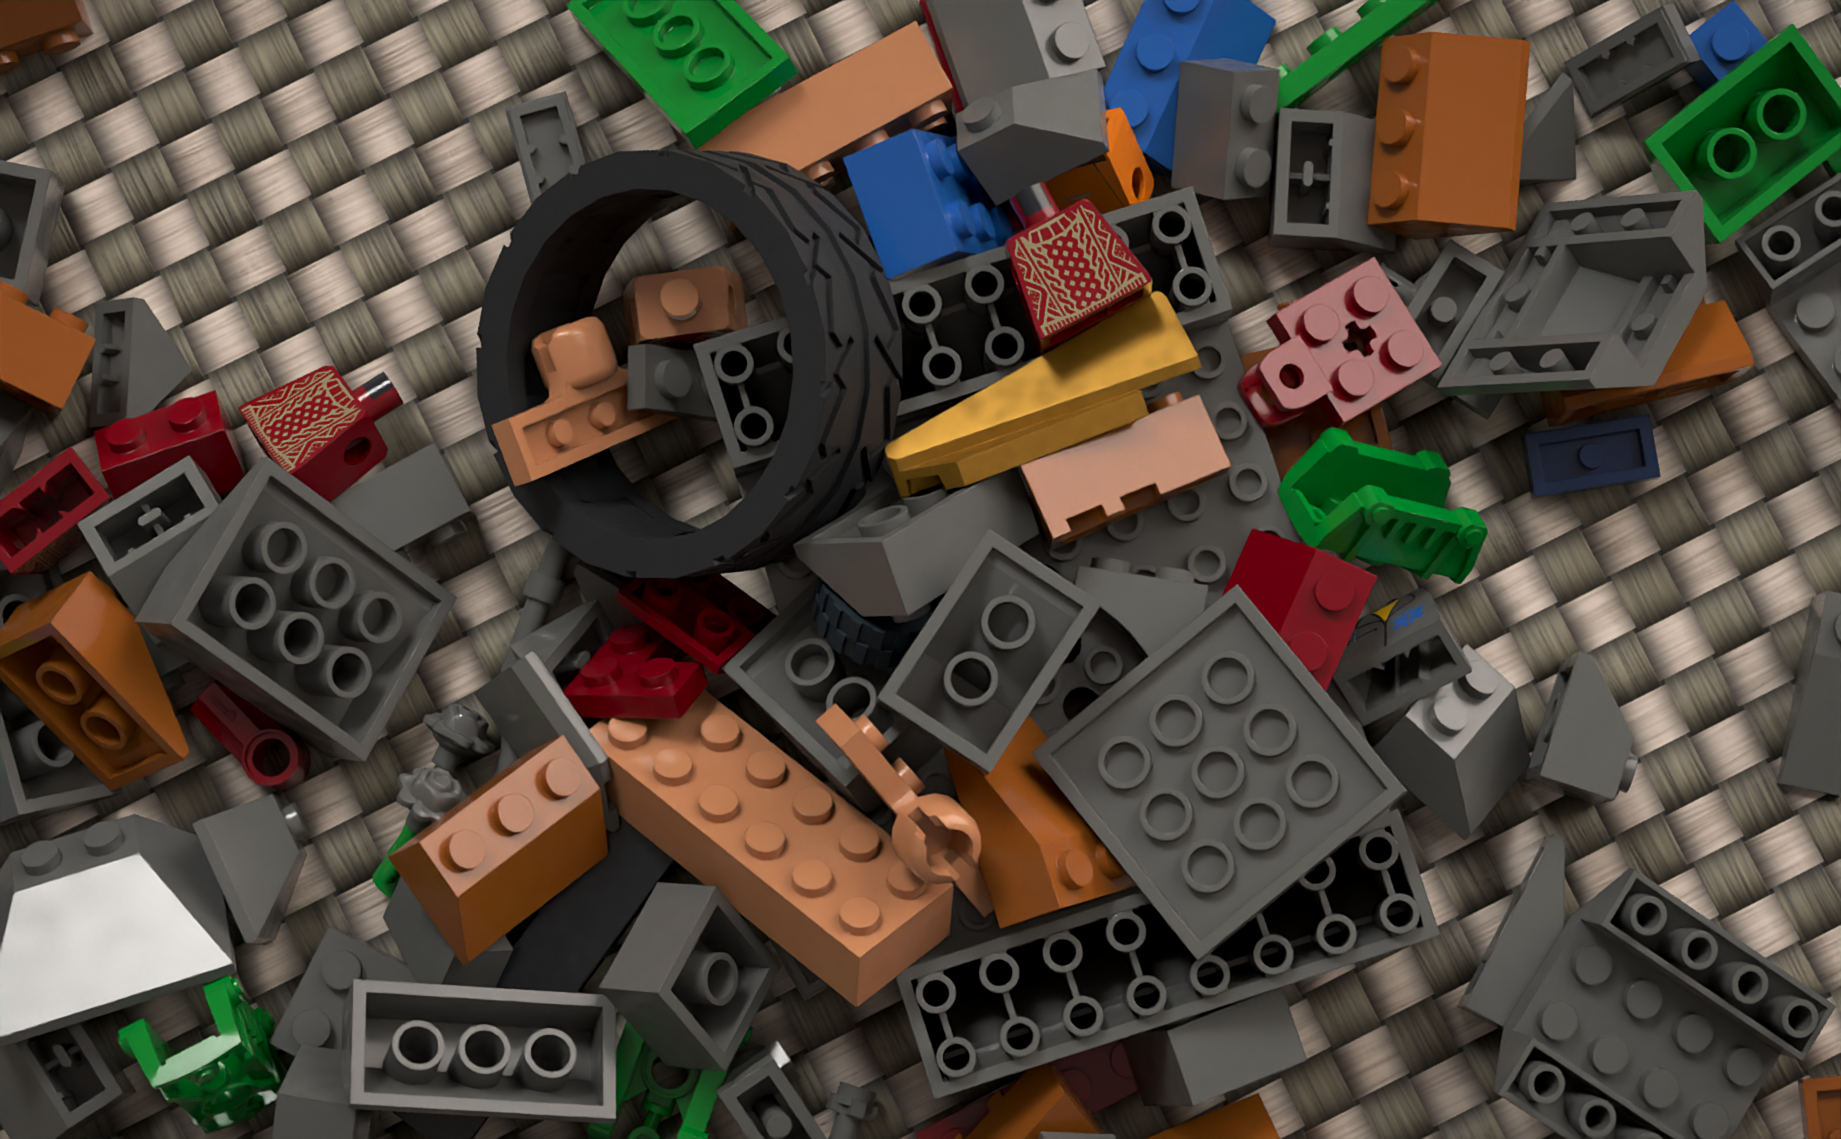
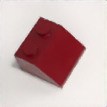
M1252 528L1222 596L1238 584L1326 691L1377 579V575L1317 548Z

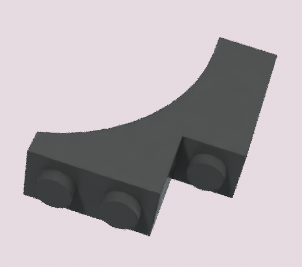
M1092 557L1090 567L1078 565L1074 585L1102 603L1097 612L1109 620L1128 638L1144 660L1205 611L1208 585L1194 583V572L1169 567H1156L1155 577L1129 573V562L1103 557Z

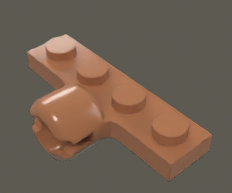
M585 317L543 332L532 340L531 352L544 386L549 391V398L543 404L491 426L514 486H519L678 417L627 410L628 368L621 369L618 366V359L604 323L597 317Z
M835 703L816 720V723L896 816L892 828V846L897 856L924 882L935 884L952 882L985 918L994 910L978 860L981 851V831L974 818L949 796L936 793L917 796L926 788L925 785L900 757L893 764H889L881 752L890 744L864 714L853 722Z

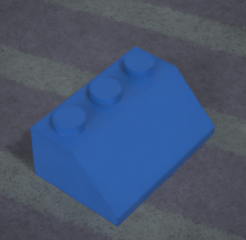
M1144 0L1104 86L1106 110L1121 107L1124 111L1150 171L1170 180L1172 178L1180 61L1228 58L1257 64L1276 20L1250 0Z

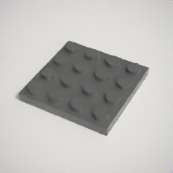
M1238 584L1032 752L1033 756L1198 961H1202L1408 793Z

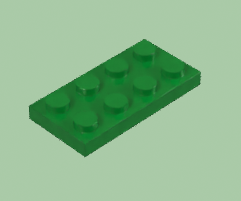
M572 0L566 4L579 26L695 150L798 74L795 65L787 53L735 0Z

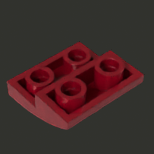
M721 574L680 578H634L617 592L615 598L616 602L716 675L724 674L725 672L722 667L777 616Z

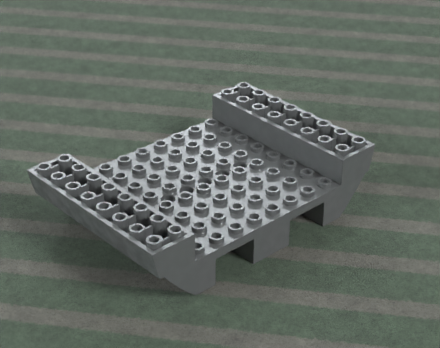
M1190 186L1102 214V216L1148 271L1153 280L1151 293L1159 291L1167 297L1197 352L1202 368L1139 389L1142 392L1146 406L1180 391L1183 400L1199 394L1231 467L1227 474L1049 552L1041 532L1018 546V548L1073 584L1077 566L1090 567L1092 557L1111 558L1129 562V573L1155 577L1156 567L1191 571L1195 573L1194 583L1208 585L1206 610L1221 598L1252 528L1301 543V540L1277 492L1281 480L1264 428L1258 424L1237 390V384L1245 374L1228 323L1233 307L1193 187ZM1005 246L889 282L901 327L903 379L897 380L901 391V398L892 441L1075 337L1073 336L1040 353L1035 344L1006 259ZM786 315L693 345L742 499L753 490L772 460L788 417L793 380L791 334ZM886 456L873 483L867 480L865 485L866 495L857 506L895 484ZM796 552L792 559L765 567L779 613L818 578V575L797 557ZM1098 612L1095 613L1079 638L1081 644L1079 655L1075 660L1060 666L1029 713V716L1048 739L1069 722L1064 714L1063 702L1071 691L1087 689L1099 698L1144 661L1128 638ZM1332 677L1326 693L1367 741L1361 722ZM942 747L915 773L926 787L917 796L936 793L949 796L960 804ZM835 787L836 792H837V794H838L839 796H841V797H842L843 799H845L848 803H850V804H851L852 806H854L857 810H859L846 796H844V795ZM884 803L869 819L892 836V828L896 816ZM1388 808L1202 961H1198L1138 886L1001 929L995 910L984 918L954 886L950 935L899 974L896 980L934 1099L1419 943L1440 936V932L1399 809L1390 811Z

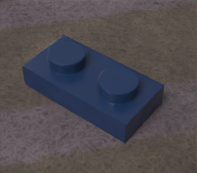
M1650 414L1527 433L1521 437L1531 499L1657 480L1661 477Z

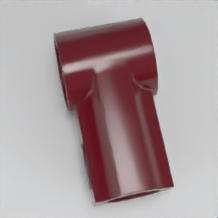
M218 680L213 681L197 697L196 702L189 709L243 765V769L248 777L256 783L271 789L284 791L293 789L303 783L309 774L311 757L304 742ZM284 743L290 753L289 765L280 775L270 777L264 770V754L274 744Z

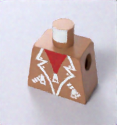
M724 266L634 277L622 293L629 346L651 344L685 350L694 349V344L748 327L742 278Z

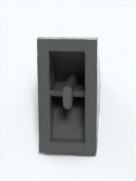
M597 599L582 604L509 645L517 661L531 651L536 653L563 692L579 674L582 667L591 660L608 640L614 629Z

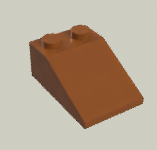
M89 571L20 604L0 629V679L110 791H113L183 761L190 750L140 628L134 622V615L118 600L116 593L110 586L100 581Z
M1029 715L991 773L987 776L943 747L960 804L974 818L981 831V851L978 860L1000 929L1138 886L1033 756L1032 752L1043 744L1048 737Z

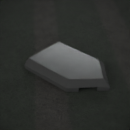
M531 651L474 692L519 758L530 750L564 735L600 787L606 830L615 832L620 828L617 804L611 800L607 801L604 783L611 779L608 756L536 653Z

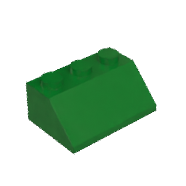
M1794 24L1784 28L1641 141L1660 193L1697 190L1703 199L1705 245L1720 244L1841 148V87Z

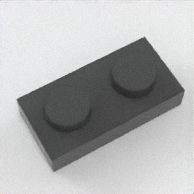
M651 344L628 346L627 410L718 422L695 351Z

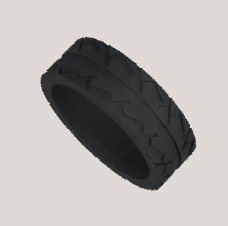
M667 149L659 152L658 150L615 152L580 166L578 174L574 177L569 172L535 199L511 231L509 247L503 245L485 288L477 332L481 341V347L476 348L477 394L489 443L497 450L493 455L514 497L544 532L552 535V540L587 564L627 577L680 578L752 571L792 559L795 556L793 544L857 506L866 495L865 485L867 480L873 483L885 457L884 448L893 438L901 398V391L897 380L903 379L902 334L890 283L881 274L884 268L864 229L833 194L824 190L822 185L789 164L740 151ZM690 197L704 202L734 223L760 253L779 289L790 328L793 380L788 417L775 454L753 490L727 515L700 529L670 517L643 497L618 467L609 448L534 481L514 486L491 425L543 404L549 398V391L544 386L531 352L532 340L541 333L578 321L585 317H592L604 277L624 243L651 216L676 201Z

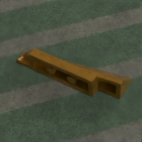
M1155 291L1145 299L1103 320L888 443L884 448V453L899 496L901 498L908 497L940 483H943L946 490L964 487L1147 417L1149 413L1142 392L1139 389L1202 368L1197 352L1167 297L1162 292Z

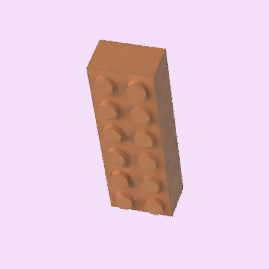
M702 691L681 719L604 718L589 729L608 756L611 779L604 783L607 801L611 800L617 804L619 816L703 884L717 886L740 914L856 1008L950 935L954 885L951 882L944 884L924 882L917 877L897 856L892 846L891 835L707 691Z

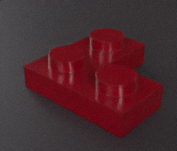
M629 624L617 628L610 634L608 640L591 660L582 667L579 674L563 693L580 717L681 719L707 687L708 682L701 663L675 662L672 659L679 651L678 646L653 628H646L642 624Z

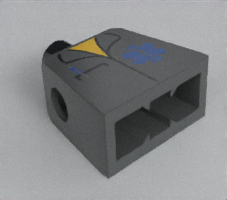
M1423 587L1401 598L1393 599L1385 606L1358 619L1334 672L1333 679L1364 727L1471 673L1472 667L1427 588Z

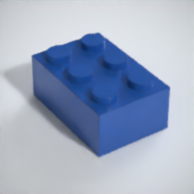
M910 129L843 158L887 280L895 281L1005 246V242L1014 236L1011 223L1005 211L1000 206H994L992 199L958 153L957 138Z

